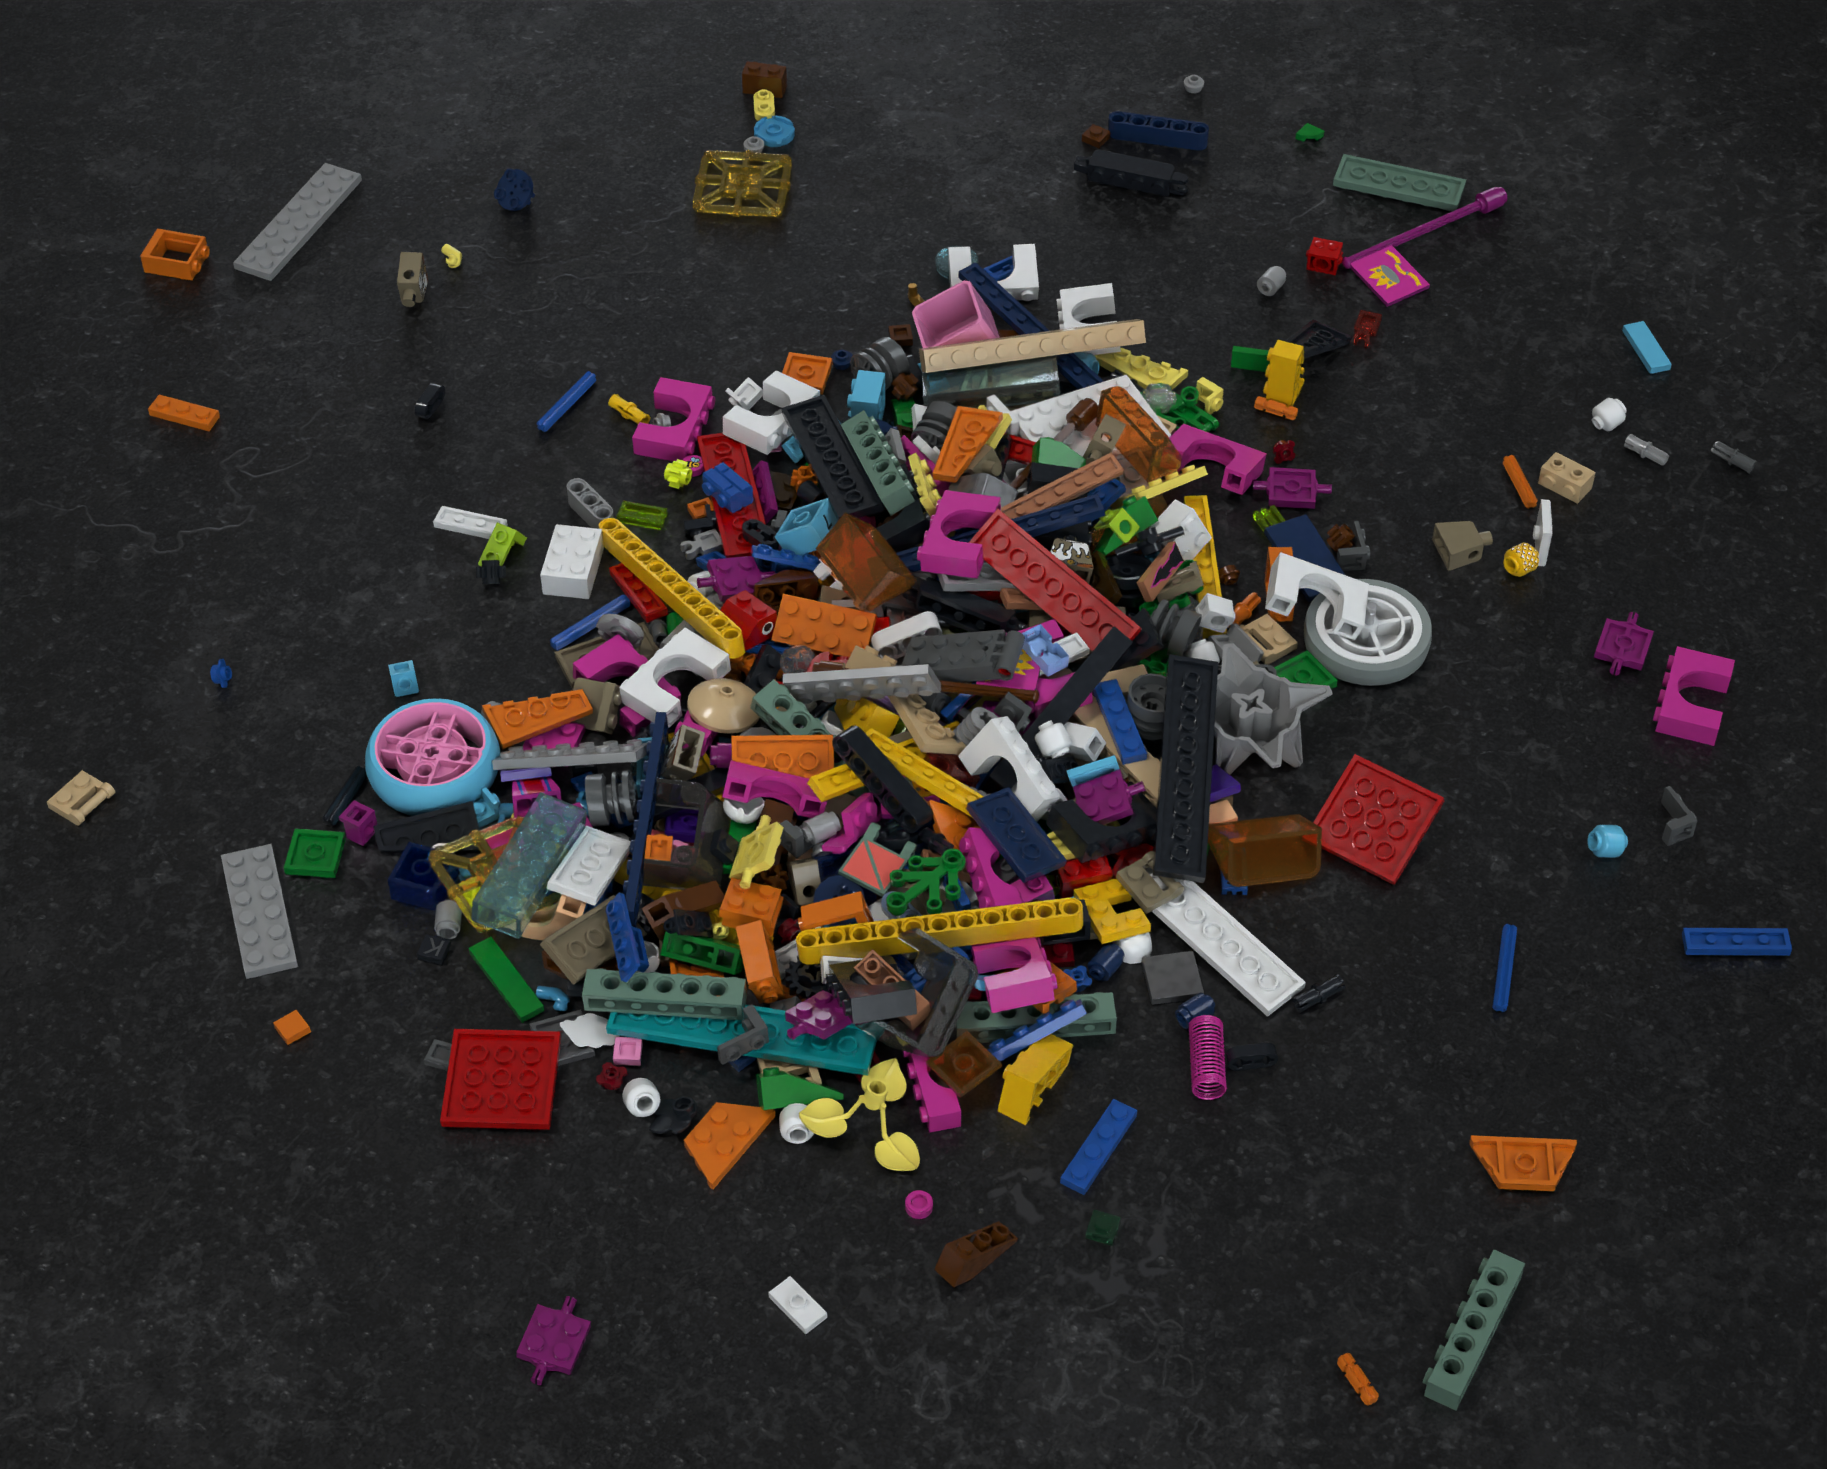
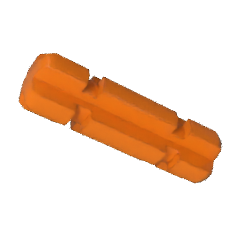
M1258 396L1255 400L1254 408L1263 411L1265 409L1267 413L1280 417L1286 416V419L1292 421L1297 417L1298 408L1287 407V404L1271 399L1267 401V398Z
M1345 1353L1338 1358L1337 1365L1342 1372H1346L1345 1376L1358 1394L1361 1393L1360 1398L1364 1404L1369 1406L1375 1403L1379 1397L1378 1392L1373 1386H1369L1371 1382L1360 1366L1354 1364L1356 1361L1350 1353Z

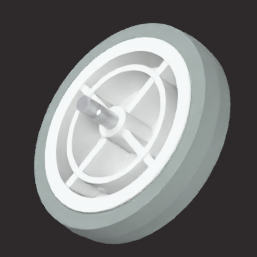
M1357 579L1368 583L1369 590L1365 625L1355 641L1332 633L1334 608L1329 599L1322 593H1319L1307 610L1304 621V641L1306 649L1334 677L1359 685H1385L1410 676L1425 661L1432 640L1431 620L1422 603L1405 589L1380 580Z

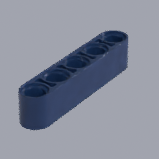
M1115 111L1109 115L1108 130L1110 131V137L1113 139L1191 150H1204L1208 146L1209 127L1202 122Z

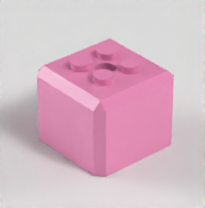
M964 280L915 306L912 311L923 348L1000 338L991 310L970 281ZM970 367L940 371L944 378L952 379L966 372Z

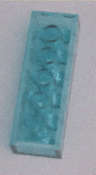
M540 792L472 902L471 920L519 939L547 894L549 879L584 830L587 810Z

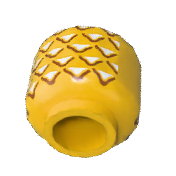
M1524 542L1506 551L1503 561L1504 567L1508 573L1522 577L1537 569L1539 553L1532 545Z

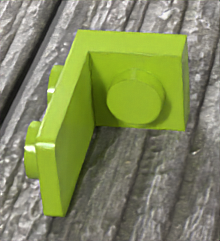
M497 522L478 565L482 567V560H499L500 566H503L511 546H514L515 543L523 546L527 537L517 530Z

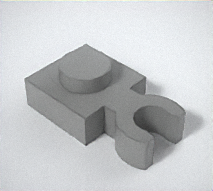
M715 528L695 535L694 541H684L680 544L681 551L685 552L687 560L694 559L700 553L705 555L713 551H723L720 535Z

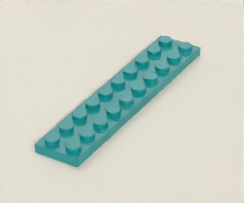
M754 1006L768 1027L769 1042L762 1048L752 1050L743 1056L868 1076L879 1035V1025L852 1023L824 1040L807 1033L792 1040V1038L788 1037L787 1030L795 1025L786 1021L784 1010ZM617 1012L610 1013L606 1026L607 1034L718 1051L717 1047L746 1033L742 1027V1020Z

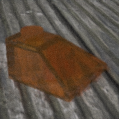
M968 1031L926 1061V1065L960 1098L1002 1067V1063Z

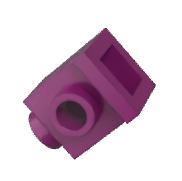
M354 800L339 816V820L344 823L347 839L364 846L374 835L373 826L377 825L375 810Z

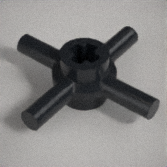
M1182 526L1159 534L1156 527L1136 533V542L1116 548L1114 552L1117 558L1141 550L1143 557L1162 551V542L1185 535Z

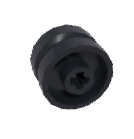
M1136 553L1119 558L1115 554L1106 557L1122 594V597L1115 606L1136 608L1145 603L1137 581L1152 562L1147 557Z

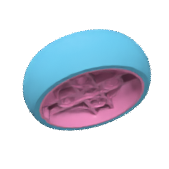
M424 699L399 707L378 724L366 748L365 769L375 793L388 806L401 813L415 816L481 799V789L486 787L489 790L498 773V770H493L492 760L500 756V746L491 725L473 708L448 699ZM463 737L474 742L479 748L469 747ZM385 768L397 769L403 780L393 776Z

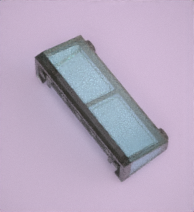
M1056 355L929 373L922 371L924 406L927 407L933 401H943L955 407L962 406L978 409L979 405H985L986 407L987 397L994 394L1006 407L1038 403L1061 396Z

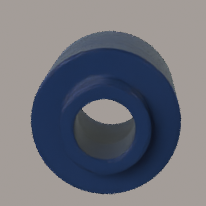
M1114 943L1102 946L1088 963L1091 977L1098 981H1108L1123 963V958L1125 957L1123 950Z
M1198 993L1179 1005L1178 1010L1175 1011V1017L1184 1029H1188L1189 1022L1195 1017L1201 1015L1213 1016L1215 1014V1003L1209 995Z

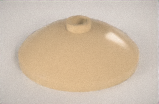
M726 678L710 679L696 685L688 696L687 708L691 717L702 727L714 732L727 734L743 732L753 727L760 718L750 708L752 698L756 693L745 684L736 680Z

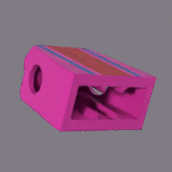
M550 776L512 781L514 819L538 816L562 808L560 788Z

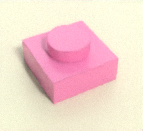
M615 1037L614 1065L640 1066L643 1046L642 1039Z

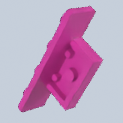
M863 793L841 812L844 826L835 836H832L822 845V851H832L833 854L846 852L867 831L872 822L876 823L881 820L880 806H877L874 802L872 793Z

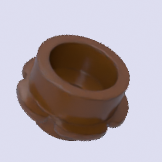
M1227 565L1218 571L1220 583H1225L1226 586H1229L1238 581L1240 571L1236 569L1235 565Z

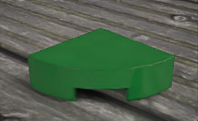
M1306 123L1296 133L1295 139L1300 141L1315 139L1316 141L1324 137L1325 131Z

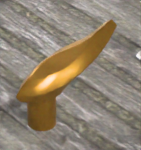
M915 283L909 284L908 298L914 306L925 302L917 292V285Z

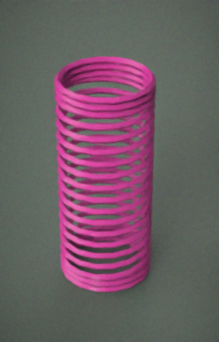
M1212 1015L1197 1016L1189 1022L1192 1093L1198 1098L1205 1100L1217 1099L1223 1096L1227 1089L1223 1023L1219 1018ZM1202 1024H1214V1025H1217V1026H1218V1027H1215V1026H1201V1027H1198V1028L1194 1029V1028L1197 1027L1198 1025H1202ZM1202 1028H1214V1029H1217V1031H1216V1030L1208 1029V1030H1201V1031L1196 1032L1198 1029H1202ZM1202 1040H1215V1041H1205V1042H1201ZM1200 1083H1207V1084L1218 1083V1084H1216V1085H1202V1084H1200ZM1222 1084L1221 1087L1216 1088V1089H1202V1088H1199V1087H1198V1086H1202V1087L1212 1088V1087H1217V1086H1219V1085ZM1196 1088L1199 1089V1090H1202V1091H1208V1092L1217 1091V1092H1213V1093H1203V1092H1199L1198 1090H1196Z

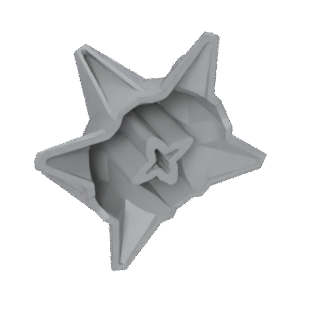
M1234 643L1224 644L1221 673L1217 676L1214 727L1215 765L1217 764L1231 775L1252 753H1257L1272 768L1280 767L1282 760L1294 768L1299 767L1303 763L1300 725L1301 712L1333 695L1330 686L1290 682L1285 677H1278L1269 673L1265 668L1256 667Z

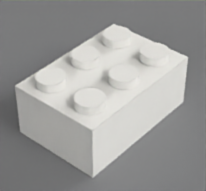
M556 524L540 574L543 594L582 599L590 598L604 550L602 529Z

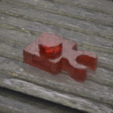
M1360 310L1354 326V332H1356L1353 336L1354 345L1360 339L1365 340V347L1370 345V336L1376 337L1382 321V314Z

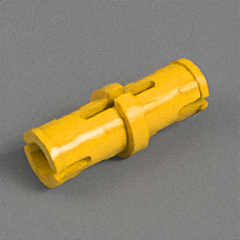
M614 394L609 399L608 405L620 412L623 418L630 419L636 424H639V422L649 423L650 415L638 409L635 403L627 402L618 394Z

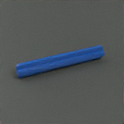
M590 371L586 372L537 421V428L546 432L596 382V375Z
M625 594L620 595L552 637L550 645L556 651H559L596 628L597 622L602 615L618 614L630 606L629 598Z
M1505 924L1502 930L1493 1009L1495 1011L1505 1012L1508 1006L1517 927L1515 925Z

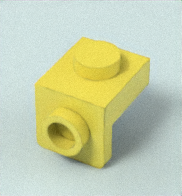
M1204 377L1200 378L1196 386L1199 392V400L1205 403V412L1211 415L1223 405V389Z

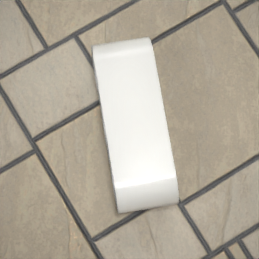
M927 611L874 633L871 643L874 649L880 651L879 657L883 658L884 655H887L893 659H898L905 656L911 637L943 634L936 614Z

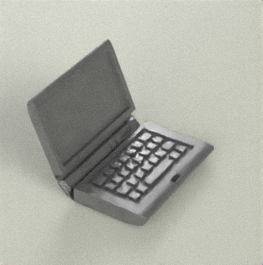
M988 473L961 476L956 483L950 482L948 489L949 491L1001 497V507L1015 501L1018 494L1015 488Z

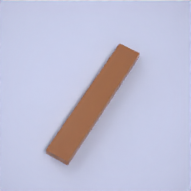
M1111 452L1001 507V511L1010 519L1067 503L1122 475L1124 469Z

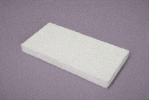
M586 826L549 879L547 889L595 906L630 854L631 841Z

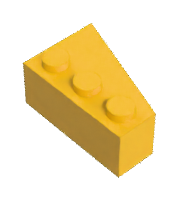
M1277 340L1274 348L1271 347L1268 352L1267 361H1270V364H1268L1265 373L1268 381L1265 383L1263 394H1266L1267 401L1271 399L1287 404V407L1294 405L1304 384V378L1300 377V374H1304V368L1301 367V364L1304 362V346Z
M865 697L856 701L837 699L834 707L844 730L855 725L866 733L873 728L887 738L891 736L900 718L897 714Z
M1049 1034L1029 1045L1025 1052L1021 1051L1016 1061L1012 1065L1008 1064L1003 1072L1002 1078L1005 1081L998 1112L1026 1125L1030 1120L1029 1114L1033 1105L1039 1107L1043 1101L1040 1098L1042 1092L1046 1087L1052 1089L1068 1066L1073 1044L1053 1034Z

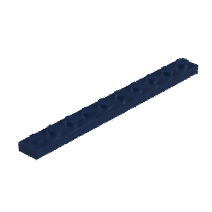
M976 262L958 272V278L961 281H970L984 302L1019 335L1049 331ZM1074 353L1044 357L1078 390L1104 382Z
M1095 494L1011 520L1030 536L1035 537L1105 516V511L1099 495ZM980 529L949 537V539L968 543ZM919 546L868 561L874 582L879 583L921 570V563L917 560Z
M656 712L655 722L650 723V737H652V741L647 742V756H649V759L644 760L643 773L646 777L640 783L642 799L637 801L639 819L634 820L633 827L636 837L631 839L630 854L633 856L632 860L628 859L627 861L629 880H624L623 894L626 896L631 926L633 927L637 926L646 870L644 864L647 835L652 833L668 734L666 712Z

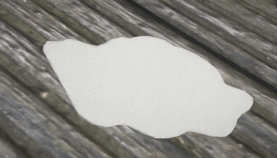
M593 1013L578 1016L575 1021L565 1020L560 1022V1027L578 1047L589 1046L599 1048L602 1045L610 1046L615 1044V1037H619V1035L607 1034L606 1026L608 1020Z

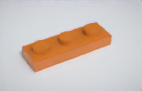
M158 395L148 408L150 416L205 431H210L220 418L219 410L163 395Z

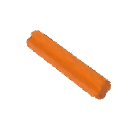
M1505 456L1503 458V465L1525 507L1528 509L1536 507L1538 500L1515 456Z

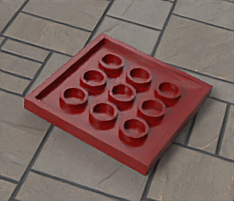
M1354 754L1306 833L1305 840L1395 885L1445 802L1444 797Z
M454 1029L440 1118L441 1127L550 1130L561 1032Z

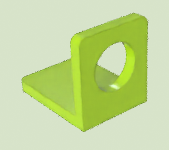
M1124 508L1105 511V516L1100 517L1099 522L1094 526L1096 530L1110 527L1123 543H1127L1140 528ZM1123 520L1130 524V531L1127 534L1120 531L1119 526Z

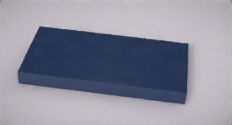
M1307 514L1265 528L1264 534L1273 547H1292L1293 557L1345 575ZM1309 588L1300 589L1307 602L1313 601L1320 593Z
M1009 787L967 804L966 810L1023 883L1065 866L1067 862L1065 857Z

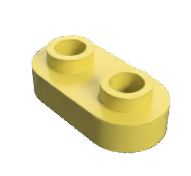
M765 89L756 92L753 96L755 119L759 121L764 117L769 119L775 116L773 93Z

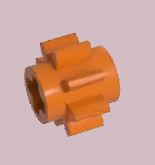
M801 466L798 471L793 470L790 486H795L797 492L799 486L807 480H811L816 485H818V482L809 466Z

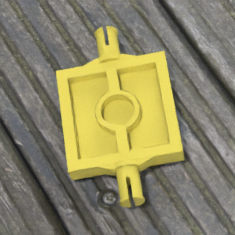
M768 815L761 816L756 830L741 838L729 878L741 879L739 885L744 889L750 888L755 874L770 869L775 862L774 857L781 843L784 827L778 822L770 824L771 817Z

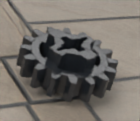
M798 956L797 963L789 962L790 969L785 970V985L789 988L790 996L796 994L800 1000L803 998L807 1000L822 990L832 993V990H828L827 984H822L821 964L806 965L799 960Z

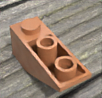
M871 950L854 967V970L868 985L905 981L874 950ZM916 989L917 1014L898 1017L912 1031L932 1013L930 1003Z

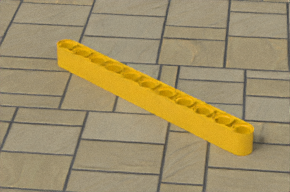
M607 518L599 523V529H602L604 548L624 564L625 567L708 642L728 653L730 659L739 658L745 653L742 630L619 520Z
M1062 898L808 929L801 931L796 936L798 957L802 963L813 965L820 964L822 956L864 958L871 950H874L879 956L1074 933L1083 927V905L1076 898Z

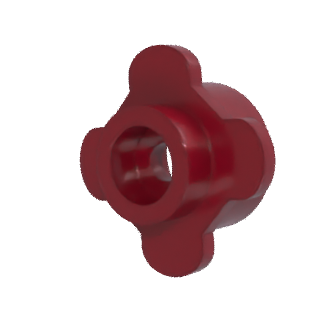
M1281 440L1274 445L1275 463L1281 464L1283 461H1292L1295 458V453L1293 452L1295 443L1292 440Z
M789 918L780 925L778 935L783 938L781 944L784 946L795 940L796 936L801 932L798 919L794 921Z
M611 1062L604 1063L601 1074L596 1077L597 1083L609 1090L620 1088L623 1084V1077L627 1075V1069L623 1066L617 1067Z

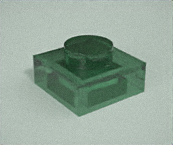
M1094 1210L1086 1231V1238L1112 1246L1120 1226L1121 1217Z

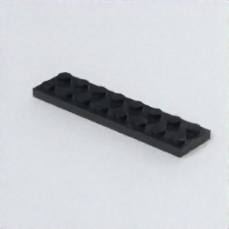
M825 395L781 408L782 415L825 497L829 498L832 510L839 524L883 511L884 504Z

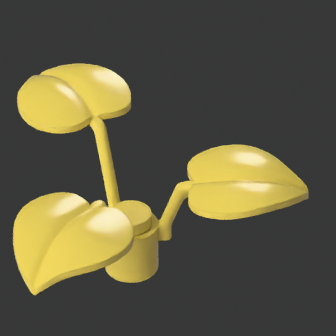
M897 1058L883 1061L870 1068L868 1076L863 1075L861 1087L865 1093L859 1096L858 1101L847 1113L844 1114V1109L839 1102L830 1098L817 1099L799 1112L800 1120L811 1132L822 1137L832 1138L846 1132L847 1123L844 1119H849L862 1103L870 1110L879 1109L882 1138L884 1140L878 1142L875 1146L874 1152L877 1161L883 1167L894 1171H913L919 1166V1152L916 1144L909 1136L901 1132H895L890 1137L887 1135L885 1101H896L903 1097L906 1092V1081L900 1070Z

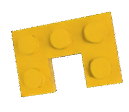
M1117 879L1074 889V898L1085 900L1091 920V927L1101 944L1151 932V923L1141 908L1116 914L1112 905L1131 901V895Z

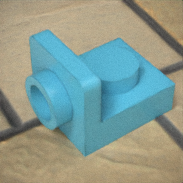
M412 660L388 665L396 697L419 692Z
M486 787L481 789L482 798L473 802L479 828L499 819L500 800L495 793L491 794Z

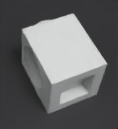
M1206 593L1195 608L1197 613L1202 614L1200 627L1224 633L1227 627L1233 624L1235 620L1232 600Z

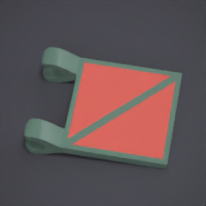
M872 822L863 838L839 869L838 874L883 897L892 886L890 884V873L893 870L904 869L909 858L915 855L914 850L917 845L907 841L900 855L875 842L879 837L878 831L881 826Z

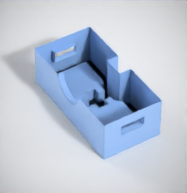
M1041 624L1022 633L1025 636L1022 649L1047 677L1068 667L1069 655L1058 643L1052 644V636Z

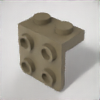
M577 678L573 691L583 689L593 708V714L573 722L585 725V729L612 735L613 729H615L617 724L618 708L622 702L620 685Z

